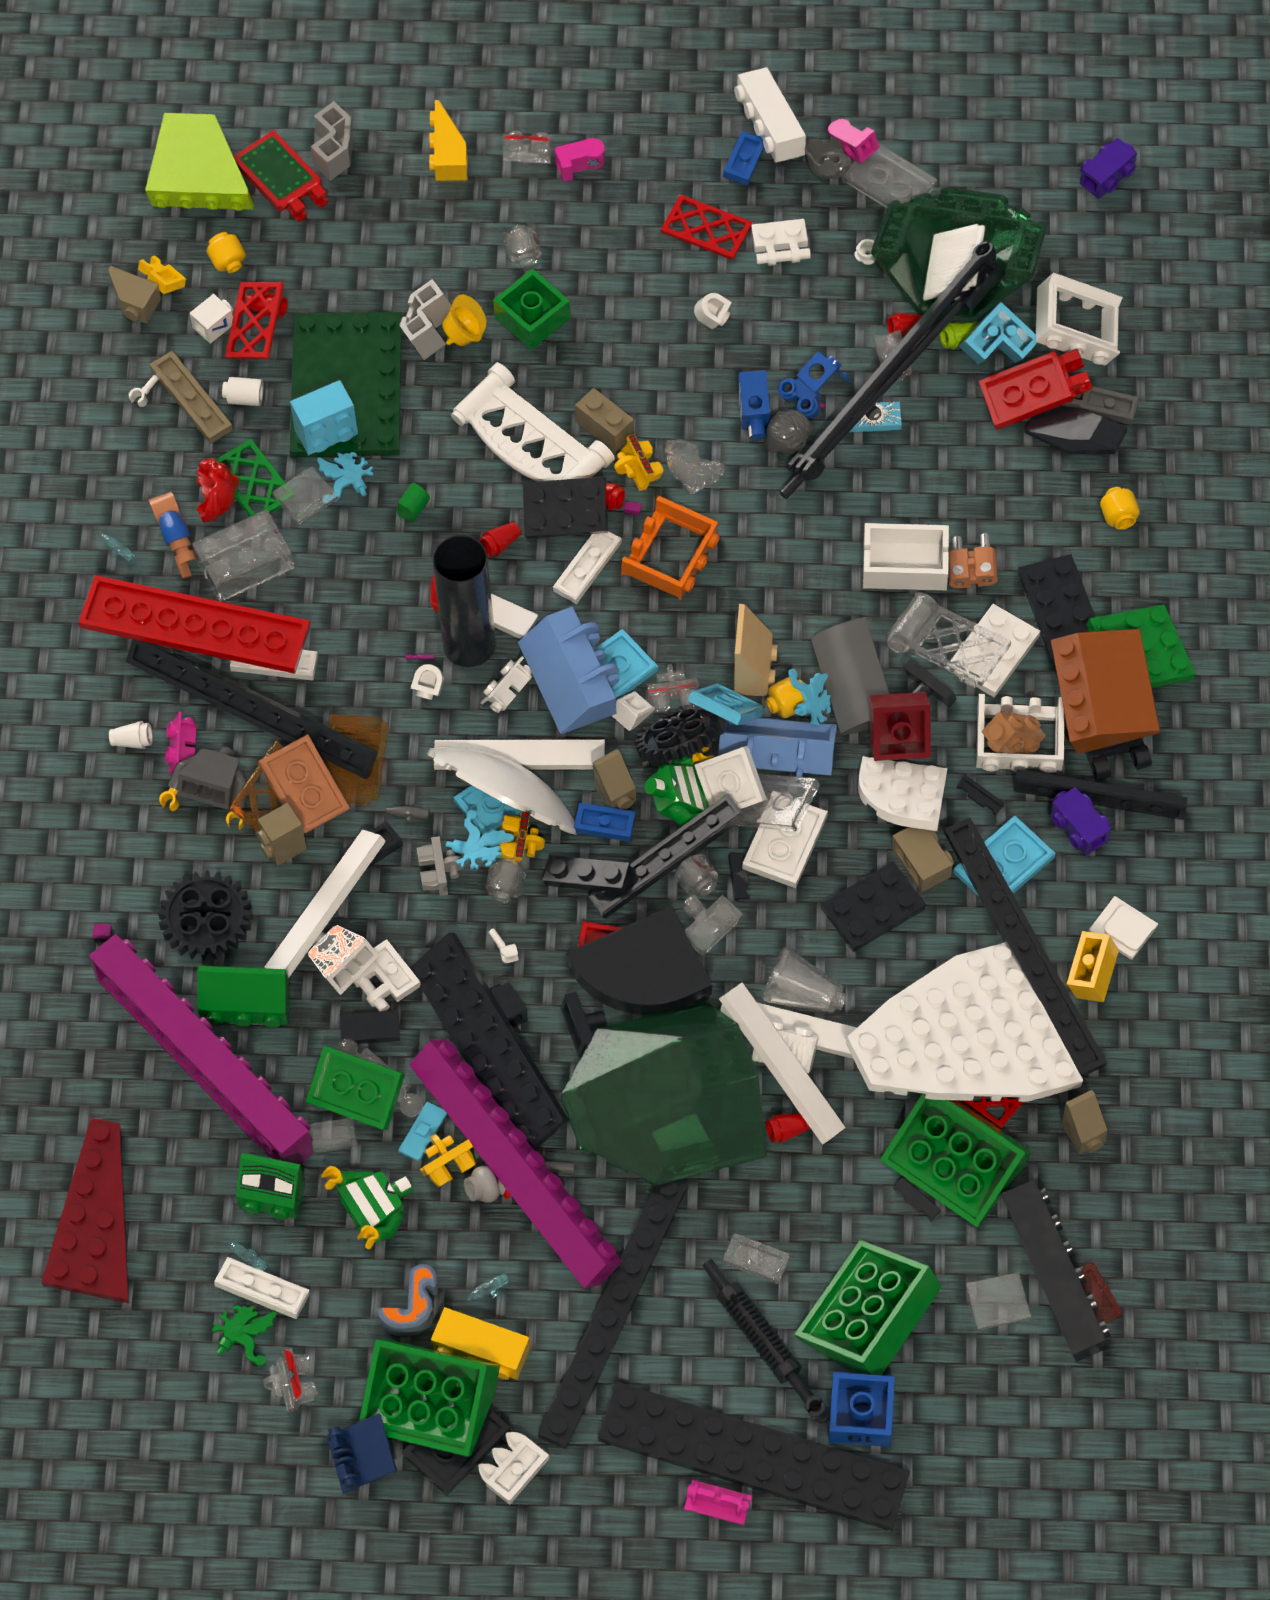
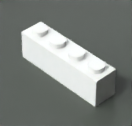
M768 68L738 74L737 86L734 88L736 99L738 102H742L746 117L748 119L751 118L756 135L761 136L763 139L766 153L771 154L775 163L805 155L806 135Z

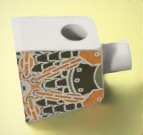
M338 925L334 926L327 934L321 932L313 943L314 947L308 954L323 976L340 995L379 957V954L364 937Z

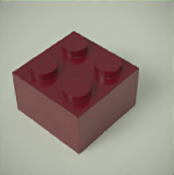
M926 692L869 695L870 750L874 761L931 758L930 702Z

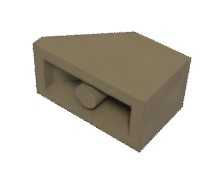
M110 266L108 269L109 276L122 314L132 321L138 320L147 324L161 300L158 284Z
M616 749L593 762L594 788L605 805L622 810L630 808L636 801V788L619 750Z
M1093 1090L1066 1102L1062 1127L1079 1155L1086 1151L1092 1153L1100 1149L1104 1145L1108 1130Z

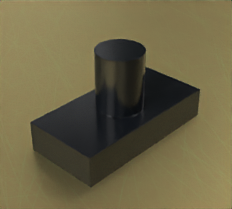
M911 658L903 666L906 675L918 683L911 693L926 692L928 698L932 694L949 708L956 701L953 690Z
M577 993L565 994L560 1008L579 1058L589 1056L595 1044L591 1031L606 1028V1016L603 1011L584 1014Z

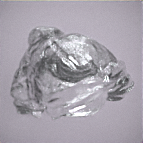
M682 439L668 440L664 452L666 453L669 470L675 479L684 484L690 494L715 484L726 470L725 465L720 463L719 460L709 461L708 459H701L698 445L690 444Z

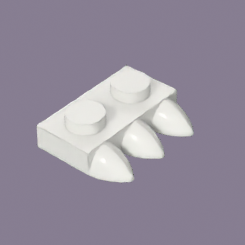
M517 1432L506 1433V1440L509 1447L513 1450L512 1452L504 1448L492 1449L493 1458L499 1467L491 1464L478 1465L480 1475L486 1482V1486L509 1505L549 1460V1454L526 1436Z

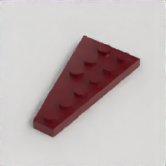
M96 1118L90 1119L41 1282L43 1286L130 1304L123 1193L124 1180L122 1173V1140L119 1123Z

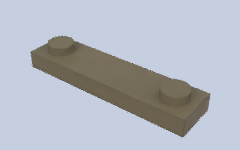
M173 351L150 363L151 371L210 444L233 431L232 424Z

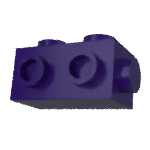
M1118 137L1110 144L1106 143L1100 149L1098 155L1092 160H1086L1080 169V185L1098 199L1106 193H1111L1117 187L1119 181L1124 177L1128 178L1135 171L1137 152L1130 144L1124 143Z
M1074 787L1068 792L1062 791L1053 799L1051 819L1057 828H1062L1068 834L1069 841L1076 850L1080 849L1087 856L1109 842L1110 822L1103 814L1099 815L1093 808L1091 799L1085 793L1081 794Z

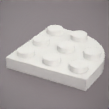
M863 756L859 773L858 793L864 805L868 803L877 811L876 815L888 822L905 827L937 831L947 768L913 764L905 761H874L871 757Z

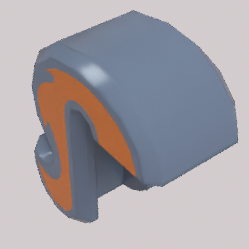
M419 1264L410 1270L408 1309H377L381 1326L388 1333L395 1336L408 1337L419 1335L430 1327L434 1313L429 1294L437 1295L438 1293L437 1274L432 1267L427 1264Z

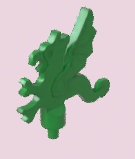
M235 1305L232 1309L233 1311L237 1310L238 1313H234V1319L229 1320L227 1312L223 1311V1315H220L219 1318L225 1322V1325L220 1326L213 1322V1333L224 1332L223 1337L218 1343L220 1348L216 1353L222 1356L224 1351L229 1352L233 1344L237 1342L245 1347L246 1358L250 1362L255 1363L257 1366H263L266 1363V1358L262 1355L257 1357L253 1355L255 1346L251 1336L257 1337L259 1334H265L267 1329L273 1327L272 1321L276 1319V1311L253 1319L258 1316V1312H253L254 1306L247 1308Z

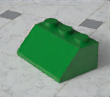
M198 966V1012L200 1018L204 1017L210 1025H220L222 1023H234L238 1026L263 1024L271 1028L288 1025L291 990L286 969Z

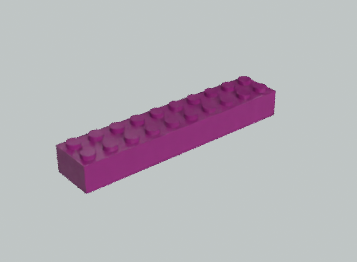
M115 934L91 953L89 959L96 980L269 1158L301 1165L314 1153L311 1143L313 1138L309 1134L311 1128L301 1116L296 1118L289 1111L291 1107L283 1097L278 1096L276 1098L270 1092L271 1087L262 1076L257 1078L251 1072L250 1064L242 1056L237 1058L231 1052L233 1049L224 1037L217 1038L211 1032L213 1028L204 1017L198 1018L193 1013L194 1008L184 997L179 999L173 993L175 989L166 978L160 979L155 974V968L146 958L141 960L136 955L137 950L129 940L125 939L122 941Z

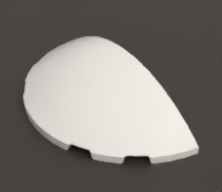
M467 747L430 748L427 755L434 758L433 760L437 764L450 771H457V777L515 809L523 812L531 810L530 816L543 823L553 826L558 825L561 830L567 833L577 834L574 828L575 821L561 799L539 777L520 764L488 751Z

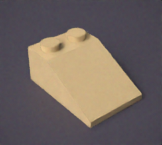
M739 604L735 645L734 691L741 695L768 697L769 686L775 684L776 670L770 668L771 661H777L778 645L772 644L773 634L745 604Z

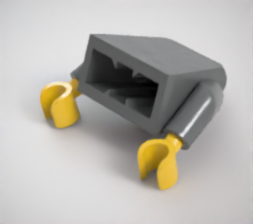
M221 747L218 752L201 749L194 757L192 756L179 762L169 781V791L163 792L159 797L162 807H165L169 799H173L169 808L172 812L176 811L179 807V800L176 797L177 792L179 796L229 810L230 806H233V810L226 816L227 826L230 828V821L233 818L240 819L239 830H241L244 826L241 808L245 807L248 784L244 772L239 769V760L234 757V752L228 747Z

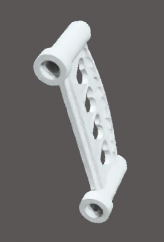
M495 363L488 370L489 375L453 409L454 412L451 414L453 420L460 426L470 423L493 453L510 467L534 481L591 478L602 467L607 468L615 460L613 453L605 444L595 440L588 448L584 447L511 390L510 387L515 383V379L510 371L500 363ZM505 409L503 421L499 427L491 426L490 421L482 418L486 413ZM525 424L522 440L518 443H513L509 436L502 434L507 428ZM545 440L540 458H532L530 452L522 450L526 444ZM565 455L562 471L559 474L551 473L550 468H545L542 465L545 460Z

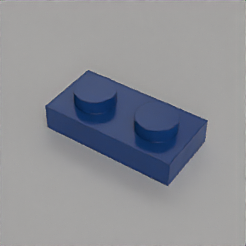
M742 131L724 169L723 177L748 186L764 150L763 139Z
M579 803L574 828L578 834L630 842L636 812Z

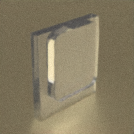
M312 466L272 492L275 499L298 525L338 499V495Z
M1019 1272L966 1283L968 1299L977 1330L1031 1319Z

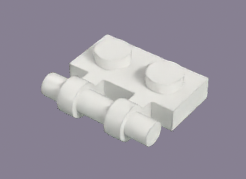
M804 219L751 225L755 253L766 252L756 254L757 264L767 263L768 266L776 265V262L791 261L792 263H799L802 259H810L809 248L799 249L801 247H808ZM789 249L787 251L775 252V250Z
M386 939L374 947L379 957L353 982L357 988L361 987L367 995L366 1000L372 1007L376 1006L379 1012L389 1009L390 1006L385 1001V997L391 994L396 1002H399L421 985L419 979ZM374 975L382 983L378 988H375L370 982V978Z

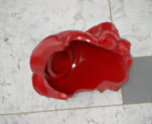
M209 458L202 460L199 463V468L196 470L198 475L196 482L202 487V493L205 496V502L201 503L196 510L202 522L206 523L216 521L217 517L222 516L230 509L235 499V491L239 485V478L232 474L224 463H218L215 459Z

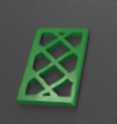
M252 439L215 459L218 463H234L232 474L234 475L237 474L239 464L254 466L251 477L236 475L239 478V482L249 483L247 495L240 494L237 489L235 491V498L254 523L296 499L294 493ZM251 448L256 455V460L241 458L242 452ZM258 468H266L272 476L271 480L256 478ZM254 484L269 486L267 497L252 496ZM274 487L281 488L287 496L280 500L273 499ZM250 501L265 503L264 509L255 514L250 508L249 503Z

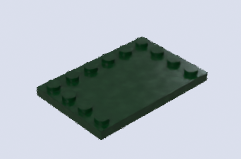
M401 312L294 314L291 401L340 380L354 405L358 434L348 441L331 445L322 452L308 455L295 432L291 411V458L338 457L337 453L344 455L355 452L357 456H400Z

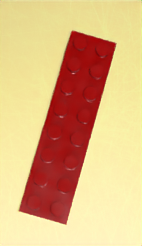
M98 575L94 576L78 621L79 628L293 674L296 673L311 627L310 621Z

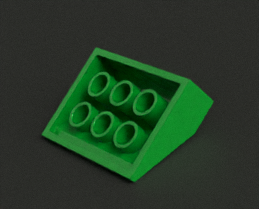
M922 1093L880 1161L975 1227H979L1000 1200L1002 1193L1006 1192L1019 1175L1033 1151L960 1101L926 1099L925 1094Z
M859 1240L794 1335L797 1339L854 1374L882 1376L942 1286L929 1266Z
M376 1339L359 1422L380 1413L387 1437L471 1457L495 1395L500 1365L394 1340Z

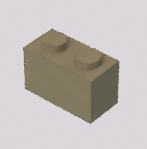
M595 388L575 405L576 423L614 453H617L627 444V436L634 435V419Z
M288 803L257 819L260 829L257 835L261 841L259 846L267 859L272 858L277 866L307 850L302 824Z
M908 827L893 835L892 849L922 893L949 879L954 862L950 853L946 849L942 850L938 844L939 840L935 831Z

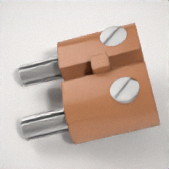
M985 533V537L984 534H981V547H975L974 551L968 552L967 548H962V537H953V550L948 553L949 585L957 589L971 588V584H978V587L997 583L996 550L990 547L989 534Z

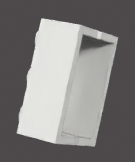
M865 523L863 588L947 590L949 525Z

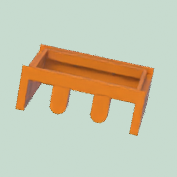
M658 496L653 516L646 518L640 539L635 538L632 543L631 555L629 558L624 556L622 559L621 576L629 575L674 595L681 601L685 592L690 593L696 581L694 577L696 572L704 569L708 560L706 554L709 549H714L719 541L720 534L717 533L718 522ZM665 520L704 536L680 581L641 564Z

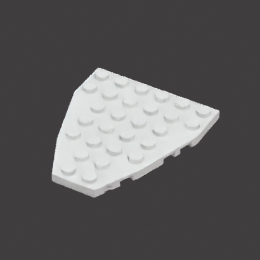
M1005 943L956 955L886 1001L856 1028L846 1040V1045L869 1091H890L894 1094L905 1096L909 1091L923 1093L926 1099L973 1101L974 1096H988L991 1101H1000L1002 1097H1018L1019 1102H1029L1079 1088L1083 1082L1041 1001L1036 996Z

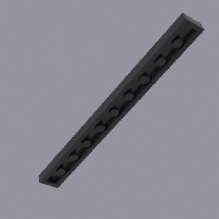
M132 639L126 659L127 663L290 743L308 735L321 758L364 779L370 777L378 751L161 645Z
M967 818L944 829L948 842L1007 948L1010 949L1011 955L1041 1001L1080 1076L1084 1077L1105 1067L1107 1061L971 818Z
M660 1172L620 1258L622 1262L615 1269L538 1433V1438L567 1450L689 1187L687 1181L665 1172Z

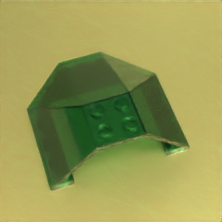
M948 187L941 189V193L931 196L928 192L911 196L910 202L902 204L899 200L891 201L881 222L871 254L918 315L923 316L937 299L923 300L934 234L974 224L984 225L983 242L988 241V243L991 242L997 251V259L994 264L1002 266L1005 275L972 311L963 308L953 319L956 323H973L1033 278L1047 232V226L1042 221L1037 223L1032 221L1031 214L1021 207L1015 206L1013 208L1010 206L1008 199L1003 195Z
M708 1002L598 1028L561 1094V1099L579 1148L589 1154L593 1152L607 1159V1163L627 1173L631 1171L645 1178V1182L653 1186L758 1160L767 1156L758 1073L738 1023Z

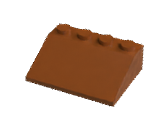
M1140 629L1082 632L1051 640L1069 740L1078 754L1161 733Z

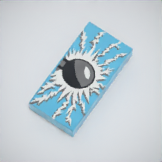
M900 402L875 403L850 432L901 430Z

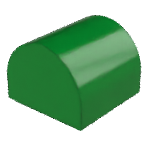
M415 483L410 484L398 502V516L407 521L414 522L429 502V494Z

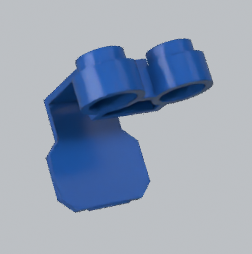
M818 351L797 374V380L786 378L780 382L778 392L788 402L799 399L797 411L804 414L807 419H812L819 414L821 408L818 399L822 395L818 390L835 371L848 383L851 381L844 372L839 370L842 365L831 355L826 358ZM820 364L825 370L823 377L817 380L810 377V369L814 365ZM792 384L791 391L785 392V387ZM810 401V407L803 409L804 403Z

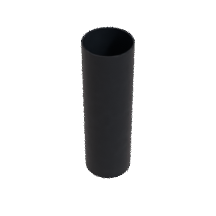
M466 535L451 536L443 540L433 553V569L443 650L447 658L454 664L462 667H475L489 660L496 647L488 557L486 549L477 539Z

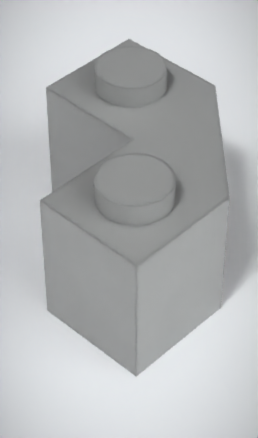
M334 101L314 115L316 135L321 139L311 146L313 165L330 181L350 167L353 144L351 117Z
M433 279L410 294L408 313L406 317H402L400 327L424 360L446 345L436 331V328L442 324L443 319L451 308V304Z

